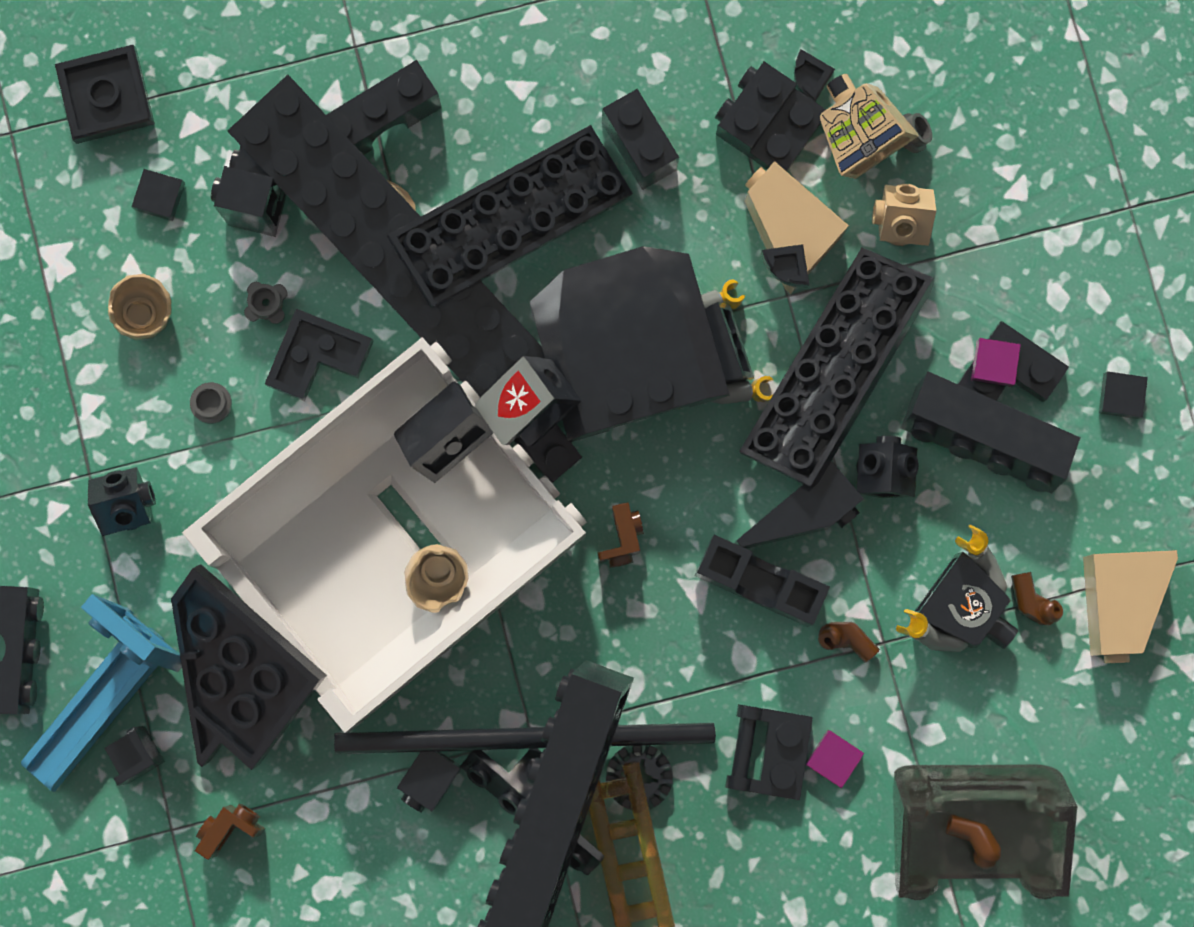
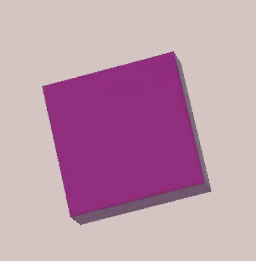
M979 338L976 342L971 380L1013 387L1016 381L1021 344Z
M827 730L805 765L842 789L864 753L832 731Z

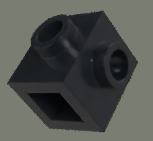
M877 436L876 443L859 444V458L856 465L858 473L857 491L860 494L878 498L915 497L916 475L919 469L917 459L918 448L901 444V438L896 436Z
M137 467L123 471H112L105 476L88 480V507L102 537L125 530H135L140 526L151 523V506L156 505L155 493L150 481L143 482Z

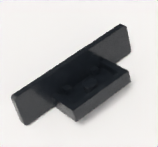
M529 749L509 773L482 750L471 751L461 766L475 785L488 790L498 799L500 806L506 812L515 815L521 799H526L530 789L533 788V784L527 783V779L535 758H540L542 752L539 749ZM593 796V799H592V802H591L590 807H591V806L594 804V802L597 800L594 796ZM580 835L570 867L583 872L585 875H589L605 857Z

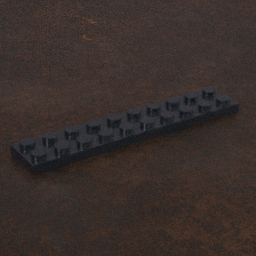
M286 75L227 130L270 177L274 178L275 183L407 324L421 338L423 337L430 346L437 342L452 360L447 366L462 382L467 381L480 398L523 356L545 358L542 346L482 282L475 284L436 307L431 308L409 270L387 238L388 234L421 216L289 75Z

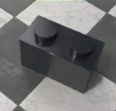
M638 89L602 108V124L642 190L677 171L679 156Z

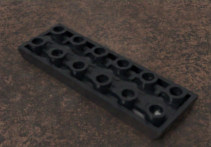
M589 125L387 235V238L409 270L427 303L433 308L618 205L633 193L594 129Z
M862 247L739 452L810 488L816 486L929 297L934 284V278Z

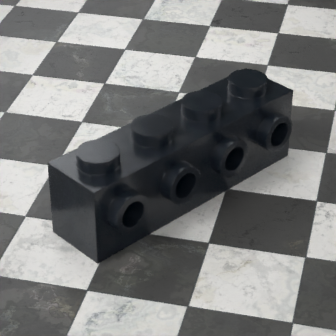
M927 371L916 386L900 427L910 432L919 441L936 443L949 449L950 453L956 457L975 460L986 465L995 474L1012 476L1025 482L1026 486L1032 490L1051 494L1066 481L1081 438Z

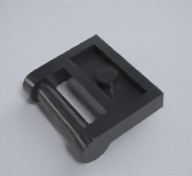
M738 704L736 717H740L732 773L727 775L725 788L800 800L813 717ZM757 720L768 722L759 780L748 778Z

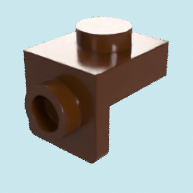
M629 502L612 506L613 518L621 547L601 551L597 554L599 563L608 561L609 568L633 563L632 555L640 553L637 536L644 534L639 511L631 512Z
M240 803L236 808L232 805L223 807L216 819L209 816L199 829L196 837L201 841L194 851L207 860L216 857L236 827L253 838L260 836L265 829L257 823L260 816Z

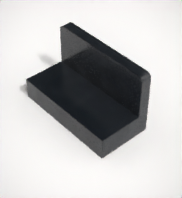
M453 381L394 432V437L410 467L436 483L489 438L493 431L477 408L471 404L462 386Z

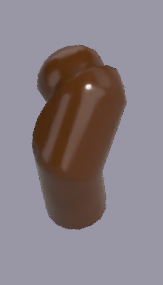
M1032 572L1011 576L1017 607L1022 615L1040 625H1052L1054 622L1060 621L1063 616L1062 605L1056 600L1050 601L1036 593Z
M829 622L819 630L818 642L822 648L826 650L851 648L864 663L873 658L880 650L854 622Z
M950 815L946 825V834L970 841L975 850V864L982 869L993 868L996 861L1001 858V847L989 827L984 823Z

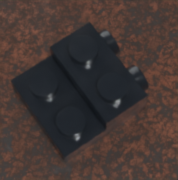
M763 61L758 70L751 66L746 71L738 84V87L743 91L735 102L728 98L717 112L715 119L720 123L717 126L716 135L768 170L776 162L787 172L821 125L820 115L826 109L796 89V82Z

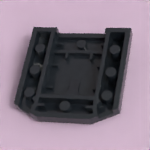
M641 246L563 270L530 301L545 359H552L581 399V402L562 419L569 442L608 432L611 428L687 406L693 407L730 396L692 260L688 253Z

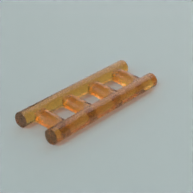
M639 762L625 763L622 765L625 778L601 783L599 780L589 808L597 848L605 857L601 862L614 924L615 927H632L631 922L656 918L658 927H675ZM629 794L634 819L609 824L604 799ZM638 835L643 860L618 865L613 840ZM647 877L652 901L627 905L622 881Z

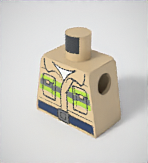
M848 74L840 75L827 84V89L835 104L821 113L820 121L841 176L858 178L919 136L878 87L866 83L856 89Z

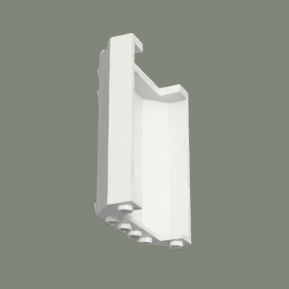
M423 337L182 532L209 566L219 570L250 608L327 675L316 689L321 696L317 700L344 733L351 732L586 536V532L582 529V526L587 523L584 517L572 503L564 507L559 500H555L560 495L559 491L545 475L538 479L529 469V466L534 462L519 444L513 448L510 445H502L494 433L436 483L410 467L394 437V432L451 382L456 381L447 367L452 362L450 357L437 342L430 346ZM464 381L460 385L471 404L475 407V403L480 397L469 383ZM390 485L396 489L442 546L457 550L466 561L469 580L460 600L443 606L439 612L432 613L416 607L407 595L404 571L413 554L419 551L420 548L377 497Z

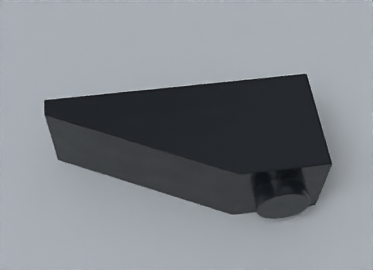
M831 461L816 486L813 488L805 485L799 487L734 543L747 549L827 530L835 523L842 529L860 514V511L855 506L864 498Z

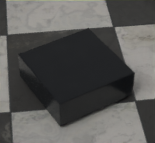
M143 169L131 207L136 211L173 221L185 182L182 179Z
M1110 371L1103 373L1099 413L1133 419L1143 418L1148 377Z

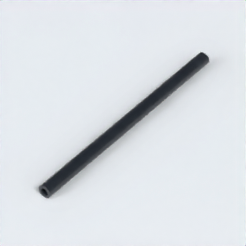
M714 723L618 725L611 747L714 744L716 738ZM545 727L334 733V754L543 749L547 747V743L541 742Z

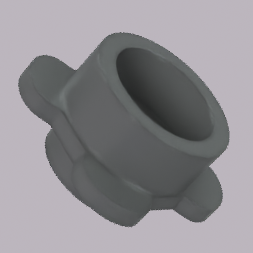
M257 281L252 282L247 288L248 306L244 310L246 318L252 322L258 319L270 320L273 324L282 322L285 318V313L282 310L283 300L288 296L286 288L281 284L271 286ZM268 299L270 301L269 305L263 306V300Z

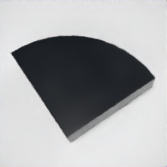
M800 49L794 65V81L797 83L798 91L816 102L835 69Z
M803 244L761 251V256L767 270L778 281L791 287L808 288L809 278Z

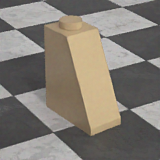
M776 162L767 171L760 167L745 185L749 191L744 202L766 249L803 244L808 274L842 238L849 227L846 222ZM782 283L785 290L790 294L796 289V287Z
M1177 550L1092 554L1083 557L1090 656L1104 655V663L1130 662V654L1144 653L1178 560Z

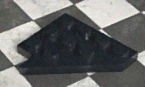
M200 564L192 568L171 598L197 763L201 767L205 766L212 760L221 746L224 745L248 768L253 770L260 765L327 675Z

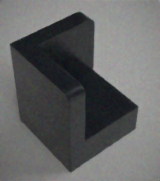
M145 726L129 729L126 731L127 735L104 748L119 773L118 776L113 778L117 786L129 784L165 762Z

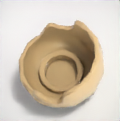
M146 274L128 275L114 285L110 291L108 316L114 328L121 335L134 340L150 339L166 328L171 315V298L158 279Z
M438 544L424 547L414 553L404 571L408 597L416 607L432 613L439 612L443 606L449 603L458 602L469 580L466 561L457 550Z

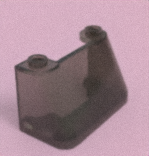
M1039 764L907 765L899 767L894 771L895 887L899 898H909L912 900L926 899L937 891L938 879L1019 878L1024 889L1038 899L1069 897L1078 806L1059 770ZM951 814L984 823L989 827L1001 847V858L996 861L993 868L982 869L975 864V850L970 841L946 834V825Z

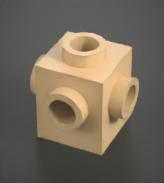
M911 184L885 185L882 200H875L872 215V224L879 225L880 241H887L898 246L907 244L929 246L936 215L934 190L918 188Z

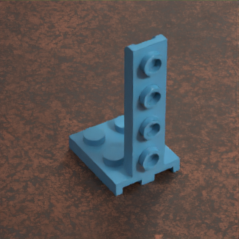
M91 594L81 607L92 617L88 622L89 625L104 637L110 638L112 636L119 642L21 761V765L52 792L59 788L157 666L179 672L182 668L180 653L168 645L164 638L153 628H148L133 615L134 612L127 607Z

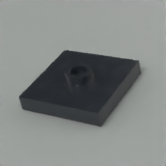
M134 45L55 64L72 139L76 144L155 124L137 49Z

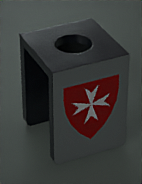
M523 356L476 401L475 407L502 445H509L520 435L527 446H534L581 402V399L552 359Z

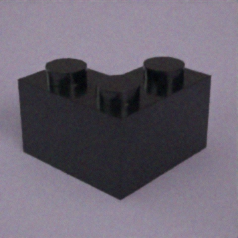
M240 146L239 150L235 149L233 151L229 167L224 166L221 178H215L211 189V201L214 202L213 206L228 226L276 237L287 195L275 183L274 178L270 177Z

